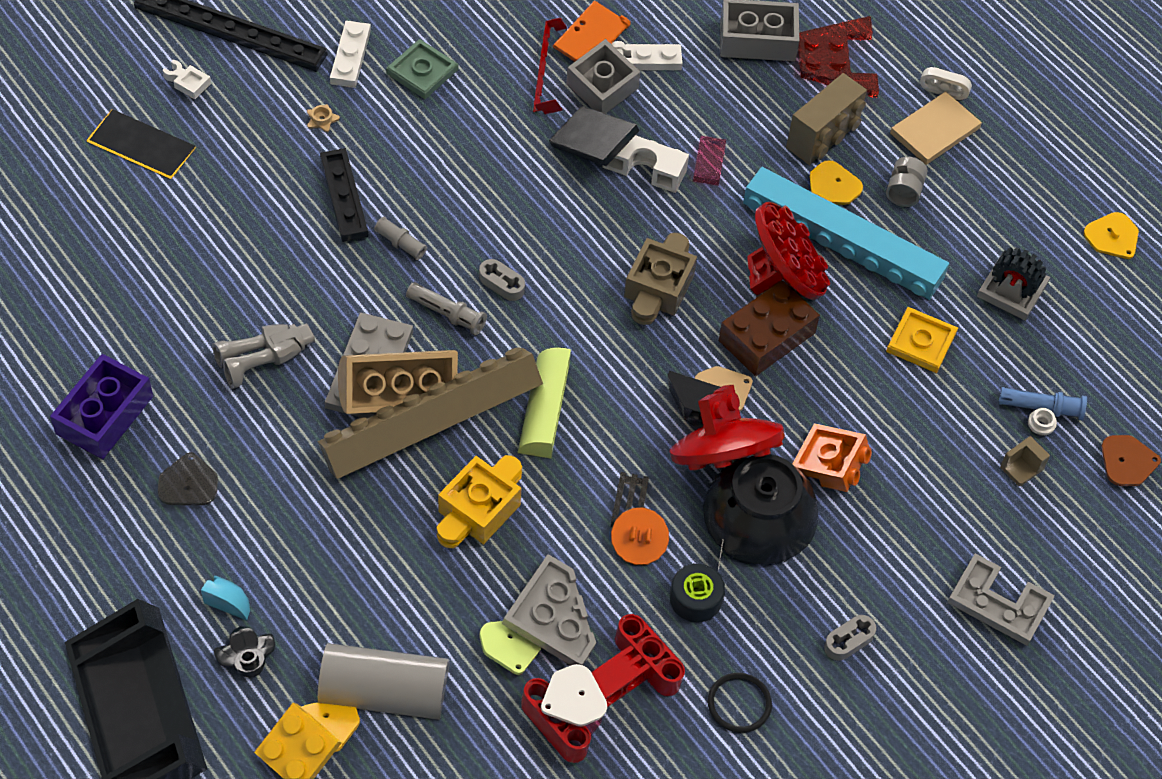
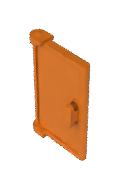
M593 1L554 43L553 48L575 62L605 39L612 44L631 25V22L623 15L618 16L603 5Z

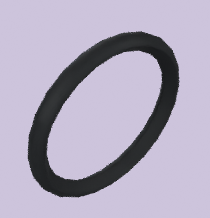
M731 673L719 678L713 684L708 695V707L710 714L721 727L736 733H746L760 728L767 721L772 709V699L767 687L758 678L746 673ZM733 679H744L759 687L766 701L762 717L757 722L748 726H735L725 722L718 715L714 706L715 693L723 683Z

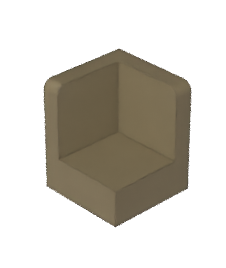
M1029 436L1005 454L1000 468L1018 486H1022L1044 470L1050 455Z

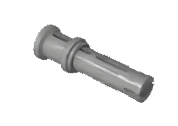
M412 282L406 292L407 298L448 317L451 324L455 326L459 324L469 329L471 334L475 336L485 326L487 314L484 312L478 313L468 308L464 302L455 303L416 282Z

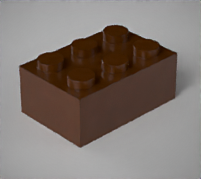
M781 280L721 323L718 341L756 377L816 333L820 314Z

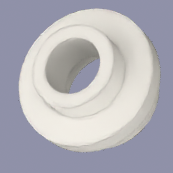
M1039 408L1030 414L1028 425L1036 434L1049 435L1055 430L1057 421L1051 410Z

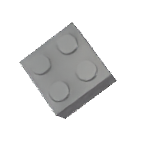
M606 39L571 64L567 69V85L593 110L604 114L639 89L640 71Z

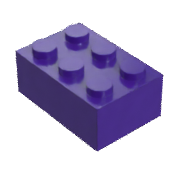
M101 354L50 415L55 434L103 460L154 397L150 379L120 362Z

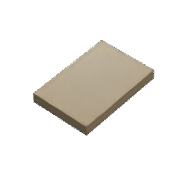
M945 91L893 126L890 134L927 165L980 129L982 122Z

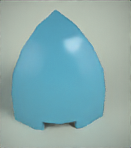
M214 576V582L211 580L206 581L201 589L204 604L246 621L248 620L250 604L242 588L219 576Z

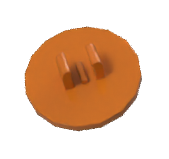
M632 508L623 512L615 520L611 531V542L616 554L625 562L633 565H648L657 561L666 551L669 542V530L664 519L655 511L647 508Z

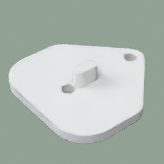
M577 664L556 671L552 675L541 704V711L544 714L580 727L601 719L607 710L606 699L591 671L587 667Z

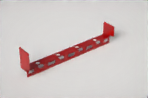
M561 18L548 20L545 23L533 112L543 111L544 114L562 111L556 100L542 103L540 100L550 30L552 27L556 31L567 29Z

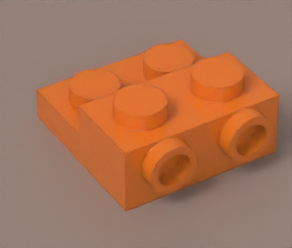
M814 423L792 464L805 476L819 479L822 487L848 492L851 485L856 486L860 479L859 469L862 463L867 464L870 461L872 450L869 447L866 434Z

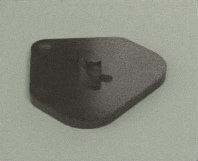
M194 452L186 453L159 476L158 496L167 505H207L214 501L217 496V473Z

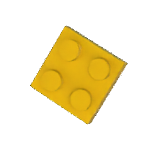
M292 703L254 753L283 779H314L342 742L297 703Z

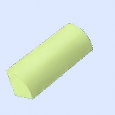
M550 348L542 351L537 357L536 365L543 384L530 390L518 453L545 458L552 457L570 366L571 349Z

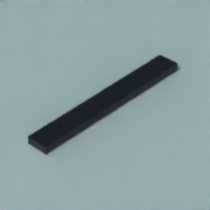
M190 0L134 1V7L141 11L317 72L328 55L327 48Z

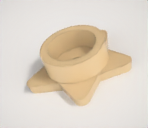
M327 104L307 110L311 118L307 125L309 129L321 128L323 131L329 132L330 125L339 121L340 118L339 115L332 113Z

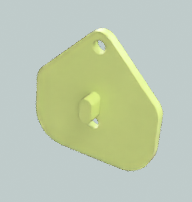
M503 621L486 623L481 628L479 634L484 654L516 675L523 674L538 655L541 647L502 624Z

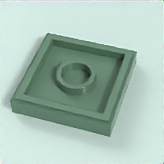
M419 39L386 68V74L426 99L458 71V63Z

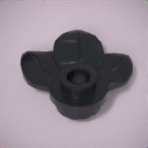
M240 626L231 633L229 638L230 644L216 647L214 655L218 663L223 667L236 668L242 676L251 678L263 671L265 658L275 649V640L272 634H264L257 637L255 631L250 627Z

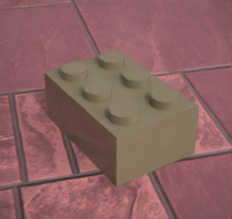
M842 73L793 114L786 148L808 165H811L816 159H822L829 148L834 144L838 145L841 143L849 131H855L861 124L862 119L860 117L866 105L867 89Z

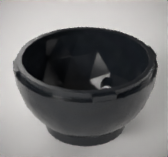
M772 454L761 457H754L753 455L743 457L725 467L715 476L706 493L703 504L704 521L714 541L724 551L732 555L733 559L749 565L750 563H779L798 555L812 541L818 524V503L810 481L788 460ZM767 488L771 492H765L762 489ZM731 499H733L735 504L734 507H730L728 504Z

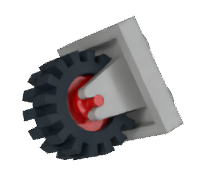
M1008 248L1007 251H1003L981 286L977 297L1026 321L1046 288L1050 277L1045 273L1046 268L1042 266L1043 262L1035 260L1037 257L1035 254L1030 256L1028 255V250L1024 249L1021 252L1020 248H1015L1014 250Z

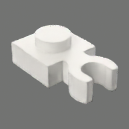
M176 60L171 61L174 71L163 69L164 78L167 81L174 82V87L193 99H196L211 84L210 76L191 65L185 70L182 68L181 63Z

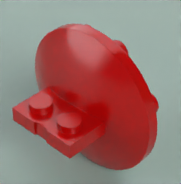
M765 202L755 211L756 227L762 247L747 256L748 269L750 270V289L756 295H759L779 281L784 280L804 297L811 300L820 298L826 293L827 287L830 286V281L825 273L828 265L824 258L818 255L808 238L810 236L808 228L802 222L798 224L795 221L793 213L786 205L780 207L775 203Z
M725 385L715 390L713 394L707 395L698 401L703 427L691 432L670 448V456L674 463L688 465L689 470L702 469L706 467V464L713 463L715 468L727 467L732 464L731 460L750 455L754 457L765 456L771 453L770 448L782 446V440L785 437L782 424L768 420L741 418L739 411L740 400L735 393L734 385Z

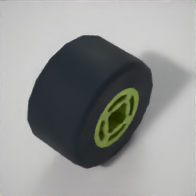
M695 563L684 566L675 574L672 580L670 590L672 608L681 618L690 622L710 620L718 614L722 606L725 583L721 575L710 566Z

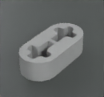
M488 259L481 263L479 279L482 284L509 301H516L523 297L525 293V280L521 275L495 259Z
M858 615L833 630L827 636L824 645L827 656L833 660L841 661L868 645L873 640L876 632L874 620L866 615ZM857 627L861 629L866 627L868 629L866 634L860 632L854 636ZM847 640L843 650L840 647H833L834 641L839 644Z

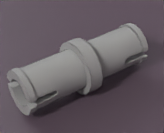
M386 217L380 218L374 227L375 232L392 242V246L396 249H403L416 260L421 259L427 250V246L409 235L407 229L399 228Z

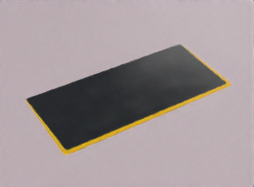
M113 109L87 139V142L169 179L176 174L196 148L191 143Z

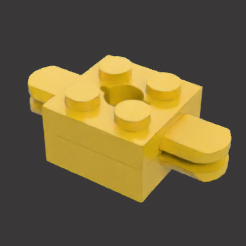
M505 455L491 467L475 456L438 494V511L445 516L437 525V539L442 546L455 548L468 535H471L484 545L521 505V487L517 485V482L522 477V465L516 457Z

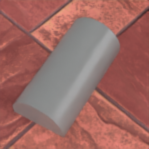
M327 643L319 674L318 703L440 720L450 660Z

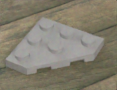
M548 554L504 617L502 624L569 665H584L596 645L594 634L590 631L588 625V615L582 595H579L575 583L577 579L574 570Z

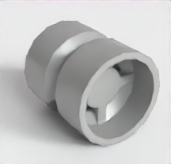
M899 158L895 162L886 190L887 198L892 203L902 207L916 205L919 202L928 172L927 166L917 158Z

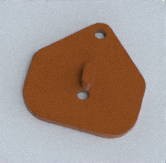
M1130 435L1108 436L1104 439L1101 446L1106 476L1110 482L1117 486H1140L1161 463L1159 455Z

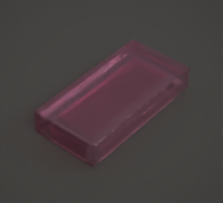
M701 136L693 182L719 186L726 146L725 139Z

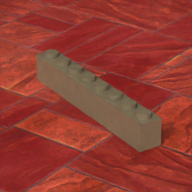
M524 348L510 349L505 353L506 356L497 360H486L480 364L479 368L471 372H460L454 376L455 379L447 383H436L430 386L429 391L425 393L409 395L403 399V403L394 407H383L377 411L376 415L370 418L356 419L350 424V427L341 431L337 429L326 433L324 438L317 442L329 471L337 479L542 385L543 382L533 354Z

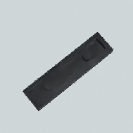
M346 148L321 152L320 160L342 242L368 237V228Z

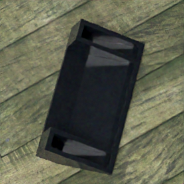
M136 599L65 642L102 779H191L207 770L158 607Z

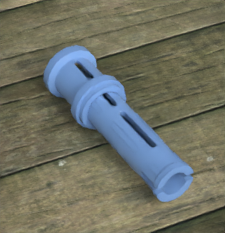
M1001 387L999 405L1003 404L1036 410L1047 408L1054 413L1055 417L1066 415L1077 417L1081 421L1084 420L1087 396L1082 395L1081 398L1063 395V392L1049 395Z

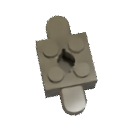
M670 233L664 243L646 238L626 278L624 297L634 301L631 315L635 322L642 325L652 324L659 311L675 316L695 275L697 256L688 253L689 240L683 234Z

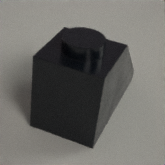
M669 371V391L684 420L695 427H703L698 401L707 395L713 394L720 386Z

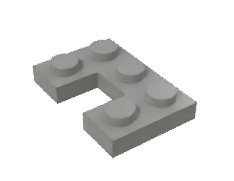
M975 553L947 603L1028 646L1055 595L1027 582L1016 604L989 590L1001 567Z

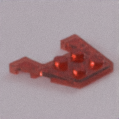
M867 16L799 32L798 56L800 77L829 85L844 73L867 89L868 96L877 98L879 94L877 73H852L848 50V40H871L873 34L871 17Z

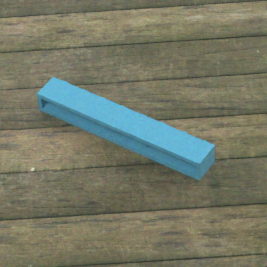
M764 167L759 169L746 187L743 204L749 206L752 210L756 211L765 202H772L780 207L786 205L793 213L795 221L798 224L802 222L808 228L809 238L824 247L840 253L843 257L865 266L868 270L888 278L891 282L911 290L918 296H923L930 300L945 278L949 262Z

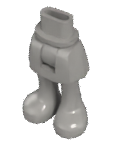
M307 323L298 327L295 324L289 326L287 324L262 326V334L235 341L215 342L212 344V350L218 366L224 369L228 385L231 389H235L242 385L243 376L247 370L268 363H274L275 365L285 363L305 350V345L315 342V337ZM265 347V349L262 351L236 357L243 353Z

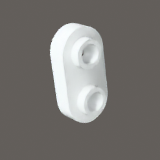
M935 67L925 69L920 79V85L926 91L939 95L946 91L956 100L966 99L972 87L971 81L967 77Z

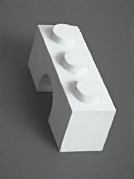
M635 135L607 166L603 165V168L627 176L632 167L640 164L647 165L653 169L651 185L676 193L687 171L689 154Z

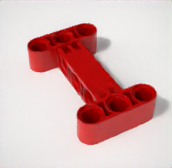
M634 614L623 616L619 621L615 636V644L621 652L591 672L606 699L607 707L646 680L661 695L672 696L676 694L680 689L685 673L682 662L641 617ZM625 631L633 632L635 635H628ZM644 653H651L655 657H648ZM664 675H671L675 679H668ZM540 678L529 680L525 684L521 701L524 713L566 761L571 763L582 761L588 752L591 740L590 731L586 726L580 727L565 721L561 723L552 722L550 718L554 717L546 715L541 711V704L549 683ZM537 695L540 696L542 700H534L530 696ZM576 740L579 741L582 745L574 746L570 744L569 741Z

